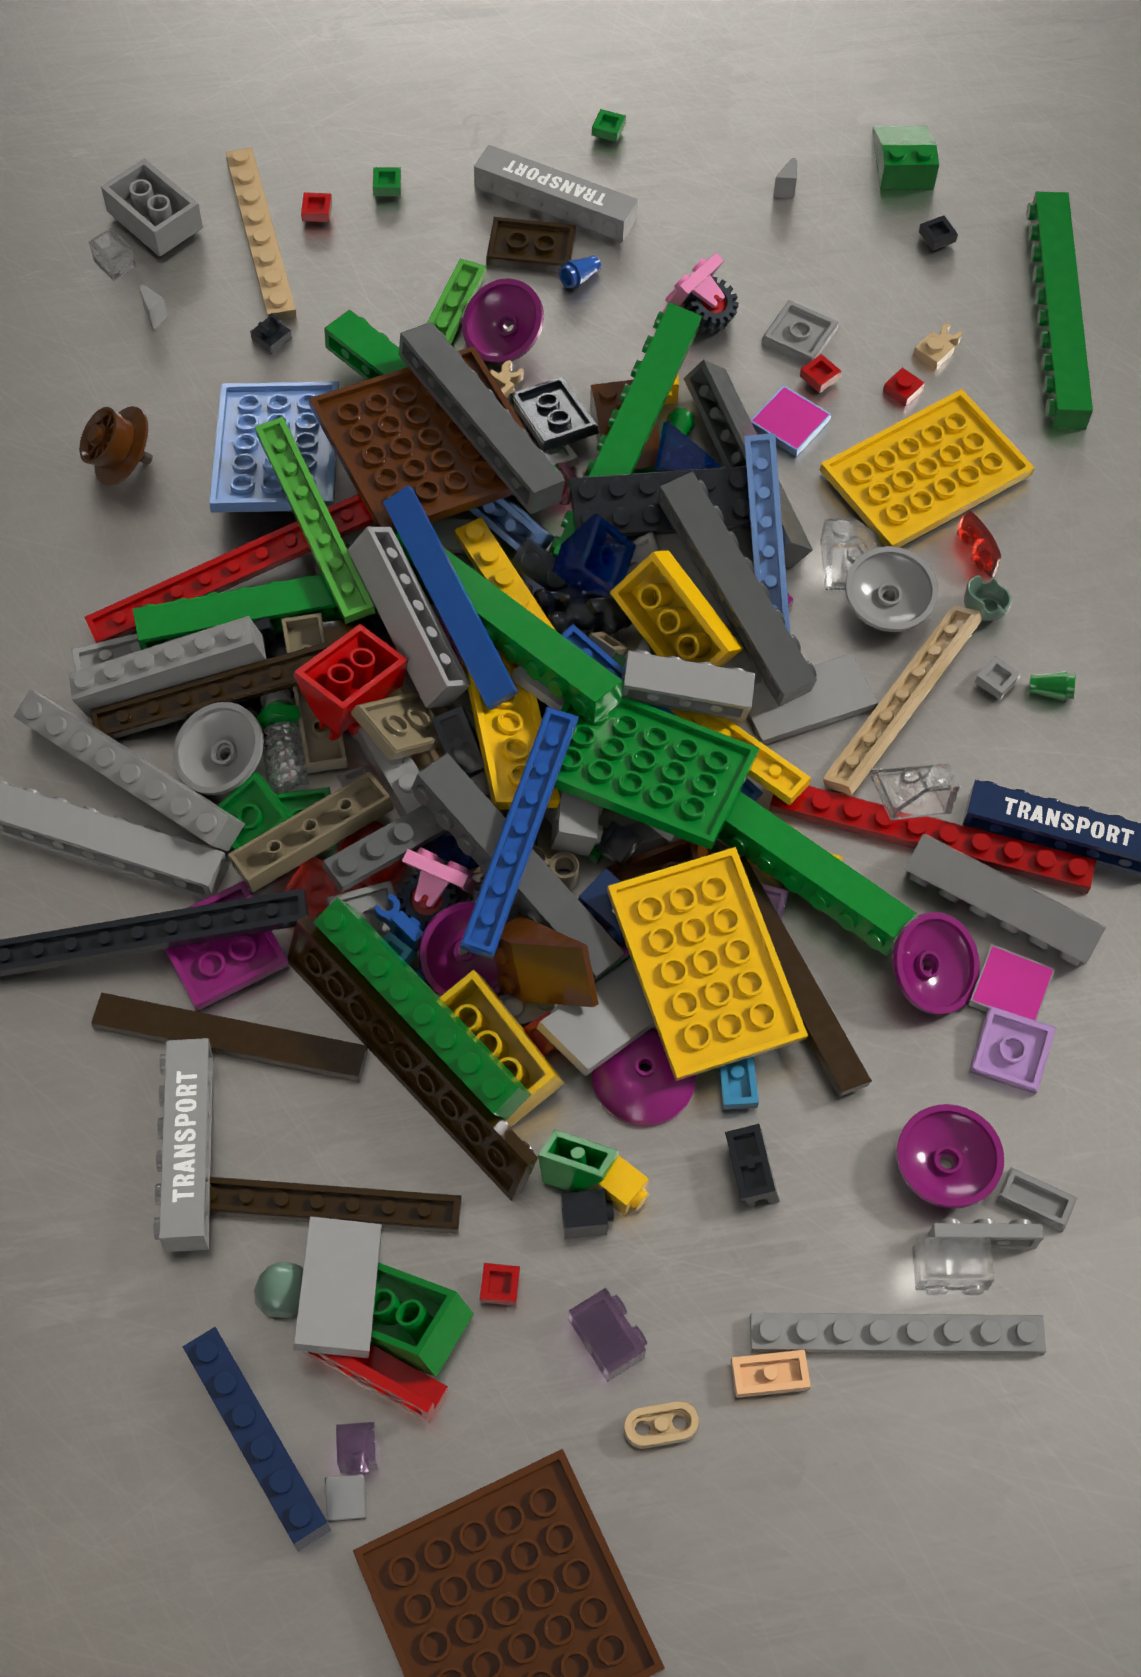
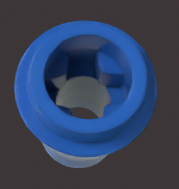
M595 255L566 261L559 269L560 280L567 288H578L592 275L601 270V262Z

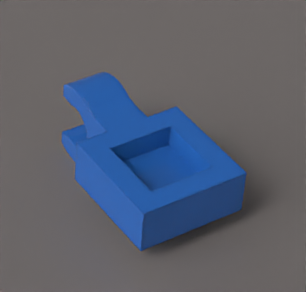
M389 894L386 902L392 909L384 911L380 906L376 905L374 906V915L379 921L384 922L390 928L391 933L417 952L424 929L414 917L409 918L402 910L399 912V900L394 895Z

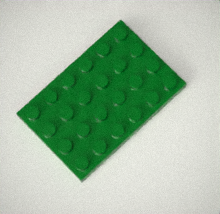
M622 695L621 703L595 723L587 716L579 715L571 706V703L566 700L560 711L578 716V722L554 788L712 850L757 758L759 748Z

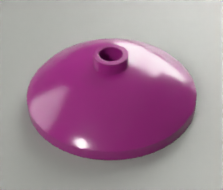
M510 278L499 279L483 286L471 298L463 316L462 331L468 348L474 346L482 360L492 364H504L508 360L515 361L534 346L541 334L544 322L542 302L537 293L520 280ZM514 325L512 330L508 332V328Z
M460 902L446 907L431 919L422 934L419 944L420 968L427 983L441 996L472 970H475L486 980L496 995L502 991L498 984L499 975L494 958L490 959L469 951L464 955L459 954V947L476 902Z
M941 912L924 913L914 917L900 931L893 951V968L898 986L907 1000L916 1008L930 1014H947L960 1009L970 1000L979 978V954L971 934L956 918Z
M654 1028L648 1030L592 1071L594 1092L602 1107L617 1120L638 1127L661 1125L677 1117L690 1102L696 1082V1075L675 1081L658 1031ZM648 1064L651 1070L644 1072L639 1069V1066Z
M951 1104L925 1108L906 1123L898 1139L896 1150L897 1164L904 1181L916 1195L933 1205L953 1209L975 1205L992 1193L1002 1176L1004 1151L1000 1138L988 1121L968 1108ZM948 1160L952 1167L944 1168L940 1161Z

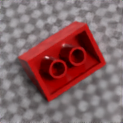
M359 624L294 671V678L314 716L337 734H340L356 722V719L351 715L356 705L385 699L403 686L408 659Z

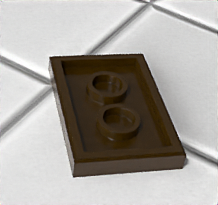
M494 217L486 265L559 273V269L563 266L564 262L572 260L576 225Z

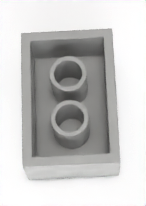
M146 159L141 160L101 186L107 212L159 257L203 228L199 204Z

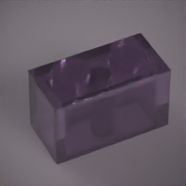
M604 1288L568 1311V1321L605 1380L609 1382L644 1360L646 1353L644 1346L647 1345V1341L637 1325L631 1327L624 1315L627 1314V1310L617 1294L611 1296L607 1288Z

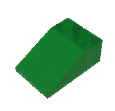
M873 126L872 132L880 190L934 189L939 169L937 145L927 126Z
M378 1262L370 1344L417 1370L437 1377L474 1313L456 1291Z

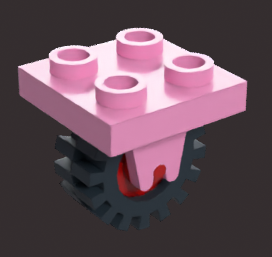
M717 253L708 260L703 257L694 266L693 272L689 276L685 274L675 284V289L665 299L668 304L670 302L701 315L699 332L704 333L708 329V334H713L715 331L719 333L723 328L725 329L736 315V310L739 307V302H735L738 298L737 294L731 295L733 287L730 285L726 288L724 286L725 280L722 279L720 283H717L718 277H713L724 262Z
M419 848L416 853L407 849L402 861L416 870L417 874H409L407 876L409 880L406 883L402 882L399 886L402 888L401 893L397 892V899L400 900L399 910H402L409 918L414 917L425 930L431 919L441 910L461 902V896L458 895L459 890L475 896L480 884L472 879L474 873L468 871V868L449 861L446 866L443 864V859L428 850Z

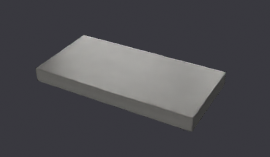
M850 653L813 665L816 670L817 681L812 691L780 707L777 705L764 681L754 684L752 708L747 718L758 741L767 745L874 710L878 705V701L853 654Z
M628 960L595 983L599 1003L597 1006L563 1005L539 1022L537 1029L584 1076L655 1026L631 960Z
M310 1216L293 1351L361 1358L369 1357L382 1224Z

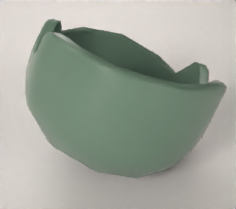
M977 575L968 580L964 594L966 608L980 611L984 621L1001 619L1009 612L1012 597L1006 588L998 584L996 579L990 582H983L981 576Z
M278 1262L268 1266L259 1275L254 1288L255 1304L267 1317L291 1318L298 1314L303 1275L302 1266L290 1262Z

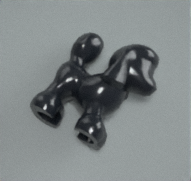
M601 581L588 582L580 589L575 586H568L557 591L538 589L533 593V597L559 634L564 633L574 624L588 636L591 633L602 631L613 636L619 630L629 628L633 624L613 596L610 595L608 585Z

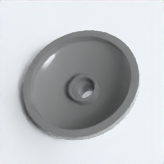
M886 546L869 550L855 560L847 574L845 593L852 611L864 623L882 631L902 632L919 626L931 615L938 599V582L931 567L920 556L907 549ZM888 596L893 601H886L883 597Z
M218 702L201 708L183 724L174 743L173 764L179 779L186 786L203 795H221L236 789L252 775L259 764L264 744L262 728L256 717L239 704Z

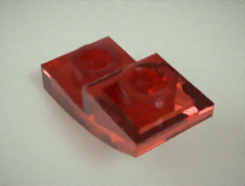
M969 510L961 516L956 534L964 544L973 548L970 560L974 565L992 578L996 575L1002 558L999 547L985 524Z

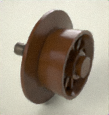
M135 406L124 408L120 412H116L110 407H103L96 411L87 422L80 440V457L83 462L94 465L95 474L100 483L106 486L118 485L133 472L138 462L146 465L151 463L153 455L144 451L148 437V420L144 411Z

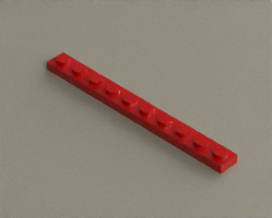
M359 494L327 507L341 538L374 524ZM296 521L89 614L84 618L96 643L124 637L136 631L133 609L140 608L147 604L173 602L179 598L189 599L205 596L212 592L221 593L311 552Z
M808 786L791 805H788L774 794L769 807L771 812L913 849L917 847L922 835L927 834L995 870L1086 894L1091 889L1096 864L1095 859Z

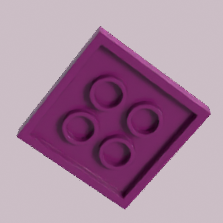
M242 881L190 907L253 896L245 882ZM272 931L164 949L196 1011L289 966L288 959Z

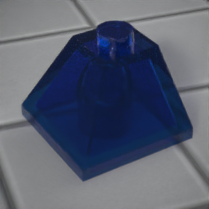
M669 421L663 422L655 467L657 472L722 468L719 463Z
M593 514L561 544L552 572L573 587L603 597L610 596V591L626 577L636 544L599 514Z

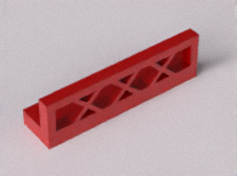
M370 1344L368 1358L303 1352L429 1423L448 1391V1386Z

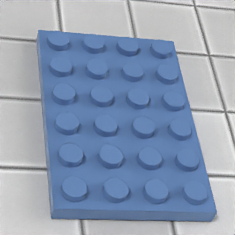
M338 381L221 383L209 501L211 513L292 511L255 432V426L280 417H284L326 507L334 505L336 453L309 406V398L339 389Z

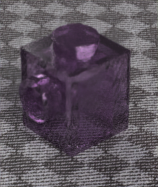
M365 1422L336 1425L337 1465L340 1473L346 1472V1475L363 1474L364 1476L368 1475L371 1470H378V1442L375 1423Z

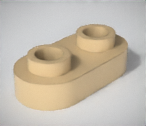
M684 1401L634 1409L626 1417L624 1434L632 1446L640 1449L686 1442L695 1435L699 1425V1416L696 1409ZM678 1417L682 1418L686 1422V1427L676 1429L672 1421ZM639 1424H645L649 1427L650 1432L645 1436H641L636 1432L635 1428Z

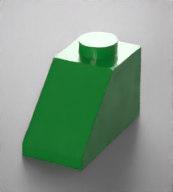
M554 1129L538 1154L542 1182L570 1192H578L604 1180L618 1157V1150Z

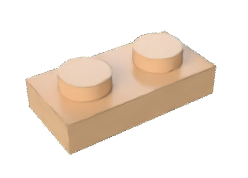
M805 1350L731 1358L736 1398L806 1391L811 1387Z

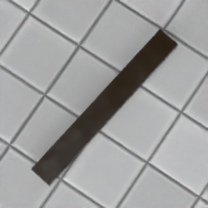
M328 641L90 710L92 725L115 739L188 718L201 708L213 703L231 702L237 704L296 687L298 684L294 678V671L335 641Z
M744 856L740 857L808 1034L807 1040L835 1091L841 1097L869 1086L872 1080L747 858Z
M102 992L91 1021L92 1027L96 1029L165 1043L169 1040L209 1038L212 1052L354 1081H360L368 1052L367 1045Z
M210 1177L209 1215L308 1223L311 1216L382 1224L381 1228L459 1234L462 1205L461 1195Z

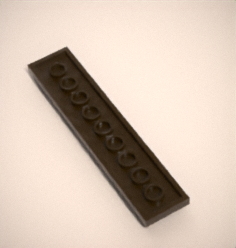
M308 915L296 921L287 956L289 965L364 1045H367V1048L496 1186L511 1201L523 1192L538 1159L532 1147L515 1134L504 1118L494 1115L313 923Z

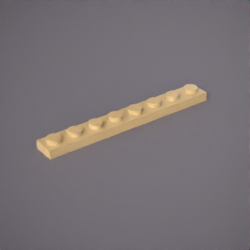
M253 148L225 152L267 317L271 313L281 320L297 317Z
M953 605L822 778L825 787L853 795L982 621L980 611Z

